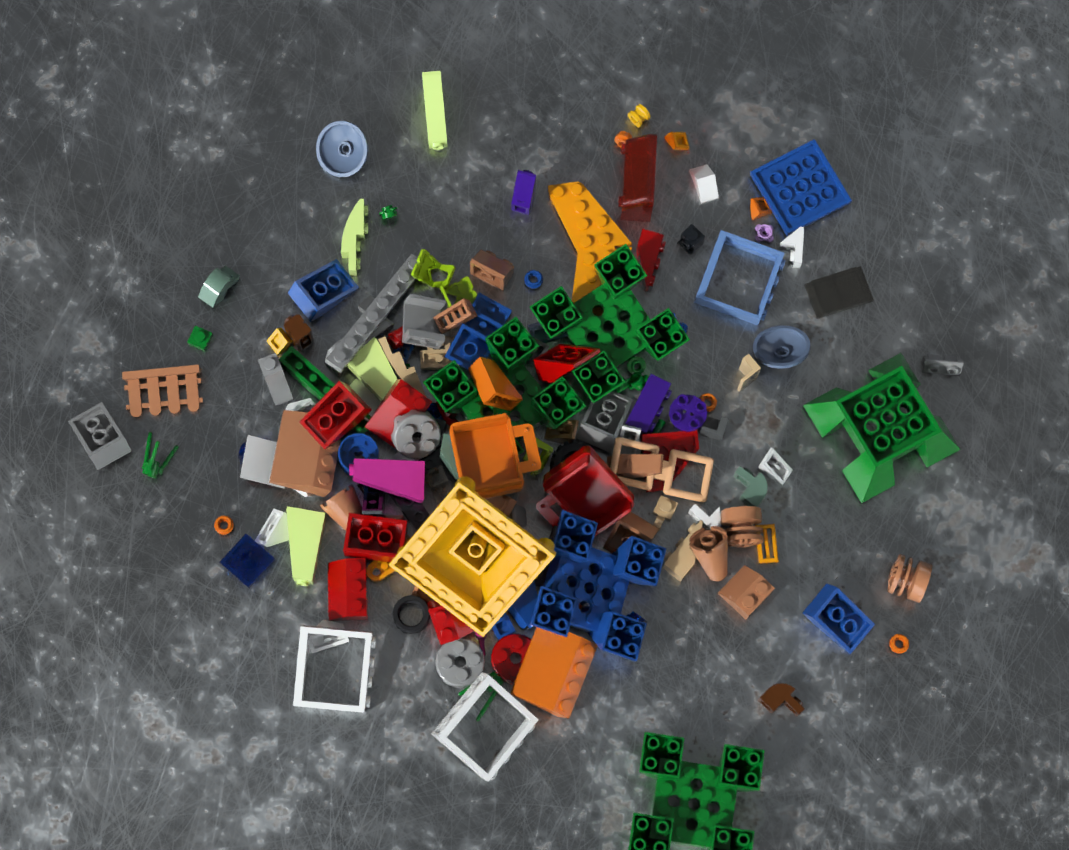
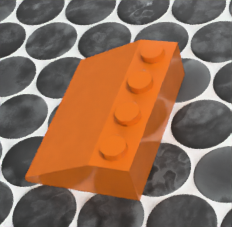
M536 627L510 694L557 717L570 718L596 652L597 644L568 632L567 637H563Z

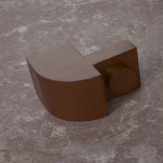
M784 683L771 686L758 699L771 714L782 703L796 717L805 709L798 697L791 696L795 688Z

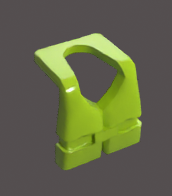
M421 249L411 276L430 287L440 288V285H442L444 289H447L454 274L455 266L441 264L426 249ZM439 269L448 272V276L444 281L433 282L431 270Z
M468 276L460 279L459 282L449 285L447 289L440 285V292L444 296L448 308L452 305L447 295L455 296V303L465 298L473 304L477 297V293L473 290V285Z
M536 438L537 447L543 449L540 454L541 468L530 472L533 476L542 472L553 452V447ZM527 452L523 457L524 461H528Z

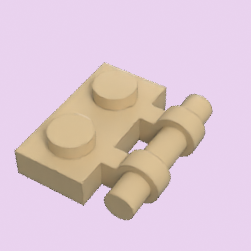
M445 336V342L442 344L445 346V349L433 350V348L427 347V350H420L421 371L441 370L452 361L444 356L455 337Z

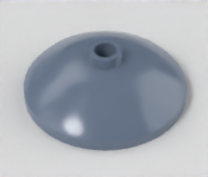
M348 121L332 122L319 134L316 143V155L322 168L329 174L336 177H349L359 172L366 163L369 152L368 141L363 131L354 123Z
M784 325L774 326L762 331L755 338L753 352L756 359L765 366L776 369L790 368L800 364L807 358L810 353V340L798 328Z

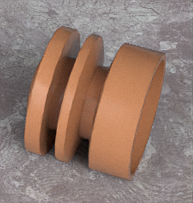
M738 506L721 510V525L730 527L725 529L728 536V547L745 548L764 542L763 536L759 535L763 533V529L754 526L762 522L761 508Z
M899 554L888 577L887 592L893 594L897 586V596H901L904 589H906L907 599L920 603L927 589L933 565L919 560L914 568L912 567V557H909L906 564H904L905 555Z

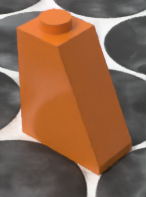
M480 356L468 368L483 404L511 411L523 400L522 396L494 360Z

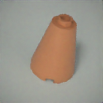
M352 484L348 486L349 491L345 488L327 500V506L324 503L320 505L321 509L345 531L347 529L349 513L362 514V506Z
M710 526V530L702 528L694 532L689 539V545L709 579L718 582L722 581L728 574V536L723 528Z

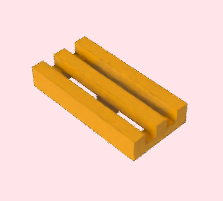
M775 524L755 525L763 529L766 559H763L762 545H757L758 563H778ZM769 528L771 530L773 558H770L767 533Z

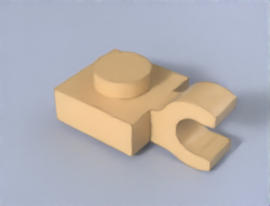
M662 495L652 513L657 516L653 525L659 528L658 531H660L664 520L671 521L678 502Z

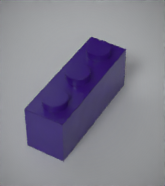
M650 374L625 425L641 428L640 435L651 434L656 423H653L655 417H660L664 409L661 406L663 401H668L672 390H670L671 383Z

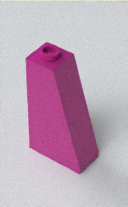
M354 458L353 464H349V476H353L354 482L423 503L425 461Z

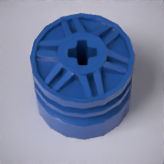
M354 433L347 436L341 442L338 448V459L341 469L347 476H349V464H353L355 456L359 457L362 455L363 459H379V449L376 442L370 436L363 433Z

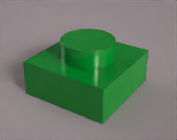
M195 325L187 343L206 351L213 333Z

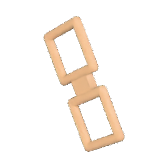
M617 437L614 442L610 468L617 474L622 446L649 451L651 454H659V447L649 443ZM672 449L669 460H663L662 474L646 476V482L618 477L626 486L648 491L652 489L654 479L665 481L664 494L704 503L708 498L714 459ZM677 458L706 464L700 494L671 488Z

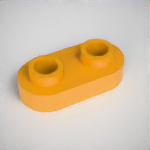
M377 560L370 563L366 569L368 578L373 582H380L396 572V570L389 566V562ZM376 569L380 571V574L377 576L373 575V571Z

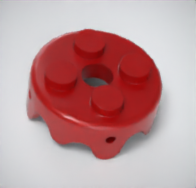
M522 634L506 635L495 644L492 650L491 664L493 670L508 684L514 685L531 642L529 637ZM513 653H518L521 656V661L517 664L510 661V656Z

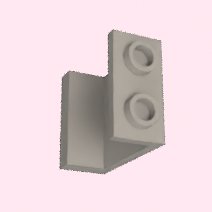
M418 293L409 294L404 301L402 343L439 349L445 342V335L440 334L433 317L441 313L446 300H441L438 297H425Z

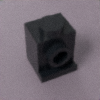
M691 224L681 233L677 244L691 256L704 243L705 235Z

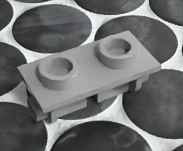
M927 354V356H923L924 366L922 372L960 375L964 362L958 356H944V360H941V355Z

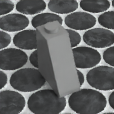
M276 353L258 359L275 406L294 400Z

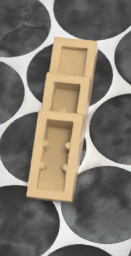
M386 337L378 339L387 360L398 377L426 396L414 366L407 369L400 351L392 354Z

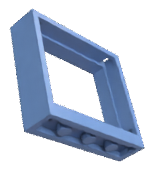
M721 230L694 303L758 325L760 320L764 321L768 311L764 309L766 303H771L774 293H771L772 286L776 287L780 278L776 276L778 270H783L786 261L783 260L784 252ZM724 244L775 262L756 314L705 297Z

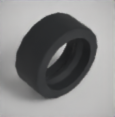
M414 595L404 596L399 599L394 605L392 612L397 628L408 634H415L424 630L430 619L427 603L422 598ZM406 604H417L423 611L422 620L415 626H408L400 619V611Z

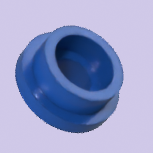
M531 270L526 273L524 282L527 287L536 289L542 285L543 276L539 271ZM536 278L537 282L533 283L530 279Z

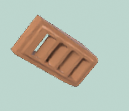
M463 298L433 318L440 333L444 334L462 325V323L464 324L475 318L477 314L470 300ZM456 311H459V314L461 316L460 318L458 317ZM450 314L452 315V317H453V319H454L453 322L451 321V319H450V317H449ZM442 318H445L448 324L447 326H445Z

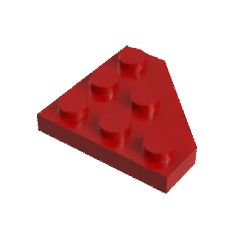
M697 430L640 435L641 442L659 447V454H663V460L665 461L669 460L672 449L696 454L699 450ZM642 450V454H651L649 451ZM677 458L673 481L685 468L689 460ZM654 479L652 489L646 490V493L663 491L665 481Z

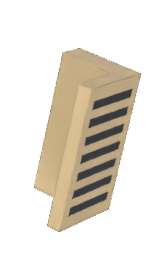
M747 354L742 359L739 370L745 375L740 380L737 388L739 392L756 380L761 370V367L750 354Z

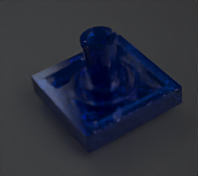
M245 534L225 555L220 564L245 586L250 588L275 561V558L249 535Z

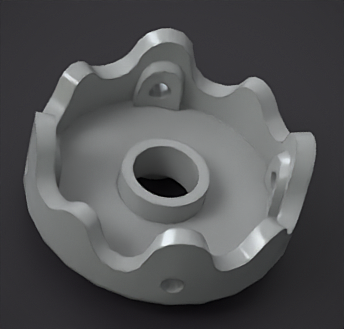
M410 410L405 415H398L394 419L391 439L401 455L411 459H421L430 455L437 448L441 439V431L437 421L428 411L424 413ZM414 433H422L418 440L412 439Z
M460 638L443 644L437 653L436 669L440 678L447 685L459 689L467 688L472 685L481 672H484L485 658L483 651L470 639ZM463 657L466 660L465 666L457 667L454 663L456 658Z

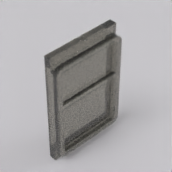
M861 266L804 284L817 319L874 301Z

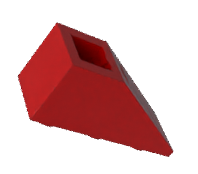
M642 228L636 254L639 264L647 274V277L642 281L644 290L648 292L649 286L653 287L656 276L653 275L654 269L658 270L661 259L658 258L659 252L663 253L666 242L663 241V234Z

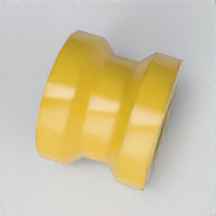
M638 104L634 111H630L627 114L630 121L638 128L642 126L644 121H648L651 118L648 110L641 104Z

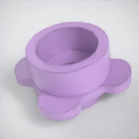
M758 224L755 227L757 231L755 240L757 242L767 241L771 243L773 241L772 233L774 228L772 225Z

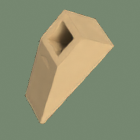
M701 520L698 524L694 522L687 531L689 535L685 539L681 537L675 545L677 549L673 553L669 552L663 560L665 562L663 568L680 582L695 564L696 556L690 548L689 539L694 532L702 529L703 521Z

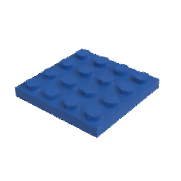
M815 139L750 172V176L765 198L786 236L792 234L799 227H805L852 202Z

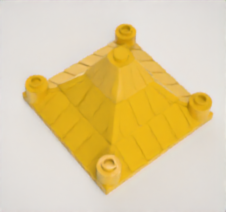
M464 476L457 480L454 488L409 541L399 548L396 556L390 561L389 566L484 637L555 557L556 552L554 551L555 546L552 540L544 537L536 539L474 491L475 482L471 478Z

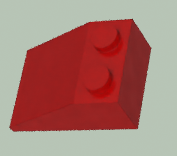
M558 344L533 359L538 379L554 383L561 376L571 373V370L600 353V349Z
M397 379L364 427L396 449L391 439L394 419L398 415H405L410 410L425 413L432 401L402 379Z
M338 381L299 423L326 450L358 425L372 409L346 382Z
M435 600L428 602V611L440 645L458 640L474 632L472 628Z

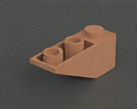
M620 454L616 475L634 479L662 474L663 454ZM612 456L607 457V465L609 467Z

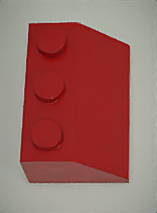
M349 513L343 547L344 556L390 562L396 556L399 548L406 544L408 521Z
M345 558L328 563L329 621L368 620L366 558Z

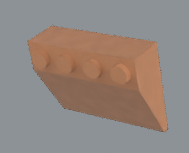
M284 410L269 483L325 497L332 490L341 438L325 450L299 423L308 412Z

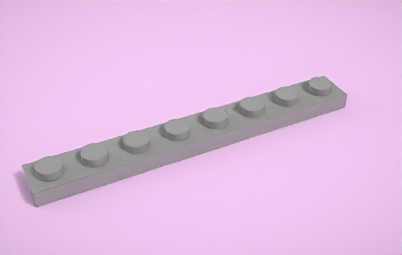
M411 254L326 358L325 363L340 373L345 369L415 282L416 279L411 276V272L415 263H417L416 256Z

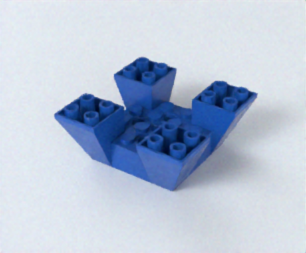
M562 510L553 540L556 555L550 561L544 586L540 587L530 625L563 637L568 636L570 627L582 630L590 635L601 650L637 662L647 623L622 615V607L629 584L657 586L667 548L630 536L614 553L610 554L592 547L598 523Z

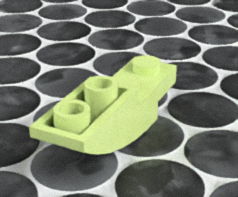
M360 199L351 211L342 237L341 255L342 258H348L350 276H357V270H361V259L357 258V252H361V241L358 240H365V234H368V223H365V216H368V205H365L364 199Z

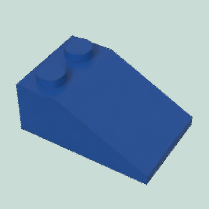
M335 259L296 280L288 294L309 321L312 322L356 292L359 287L339 261Z
M827 583L803 611V614L817 628L849 654L855 650L875 625L838 587Z

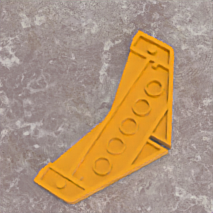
M581 182L548 185L547 187L549 198L555 206L577 251L572 294L573 303L602 285L594 267L595 263L617 250L615 248H620L625 244L632 246L630 240ZM595 307L592 310L596 316L603 314V310L600 307Z

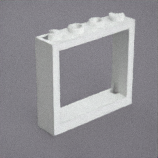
M302 625L300 627L293 706L365 713L366 708H370L371 696L367 695L368 688H372L373 676H369L370 668H374L375 659L374 656H371L372 648L375 649L376 637L373 636V632ZM310 633L365 638L359 705L304 700Z
M481 672L431 734L477 775L489 782L497 776L499 768L510 760L512 752L522 745L524 737L535 729L539 719L490 675ZM490 685L526 719L485 770H483L450 741L447 736Z

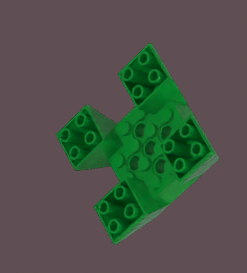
M627 244L594 264L602 285L573 303L563 287L560 286L529 307L550 339L566 333L574 346L600 349V353L572 371L593 404L625 383L617 367L630 358L646 350L653 358L659 361L690 340L669 308L650 320L631 290L646 278L647 274ZM595 307H600L603 310V314L596 316L592 310ZM621 312L629 313V320H620L619 314ZM611 323L614 329L611 332H607L604 330L603 325ZM595 333L598 340L590 342L587 339V335ZM617 338L622 339L624 346L621 348L616 347L614 340Z
M514 317L485 338L492 359L516 390L523 392L521 395L523 400L511 411L483 404L472 377L468 378L455 360L423 382L446 413H461L465 420L485 417L483 413L491 411L493 415L507 413L509 417L513 415L518 416L520 420H511L512 426L531 424L534 430L541 425L556 429L586 407L563 376L543 390L530 374L525 365L537 351L539 345L517 317ZM523 436L515 438L518 456L524 452V449L518 443V441L523 439Z
M902 353L869 369L868 371L874 381L854 392L836 387L803 405L822 438L845 427L861 455L845 467L842 472L861 504L895 486L893 461L916 449L928 468L960 450L942 418L932 415L917 391L916 387L921 384ZM873 400L880 401L881 406L875 405ZM900 407H904L908 413H902ZM883 416L889 417L891 422H886ZM866 425L873 426L875 431H869ZM893 433H899L901 439L895 438L893 436Z
M644 732L639 773L655 779L656 783L651 815L633 813L628 850H670L671 843L705 848L707 850H752L755 831L732 828L737 792L760 791L765 750L724 744L719 765H705L682 761L685 738ZM692 780H698L701 783V789H693L691 786ZM670 797H676L679 800L677 807L669 804ZM690 800L698 802L699 807L697 810H692L689 807L688 803ZM709 803L717 804V813H712L709 810ZM687 820H693L696 823L695 830H689L686 827Z

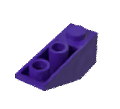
M518 170L511 203L512 211L526 215L530 214L536 193V175L533 172Z

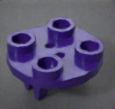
M681 394L670 405V421L681 431H696L706 421L707 406L705 402L694 395Z

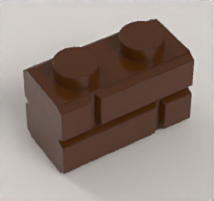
M300 314L289 316L284 324L286 334L292 340L296 349L303 351L314 342L312 331Z

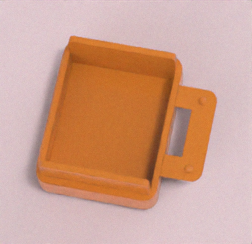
M507 413L456 422L450 426L449 435L458 477L466 476L471 478L475 482L474 491L485 499L520 492L524 486L522 473L537 471L541 468L535 433L531 424L512 426L510 417ZM521 436L524 438L528 461L522 462L519 460L515 438Z

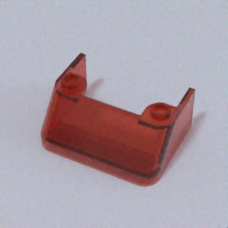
M647 134L626 139L625 143L621 145V154L625 155L623 196H619L618 207H622L620 220L650 222L655 191L657 134Z

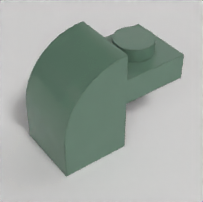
M227 266L221 269L216 268L204 282L198 298L211 307H215L224 300L228 288L238 282L240 275Z
M740 466L733 477L748 488L739 500L747 506L759 507L767 494V481L761 472L755 478L749 469H743Z

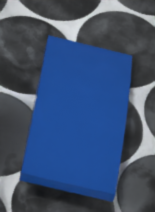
M480 292L472 304L477 316L464 324L462 323L444 356L451 361L455 360L458 365L467 370L480 356L488 358L490 351L485 338L502 327L512 312L511 309Z

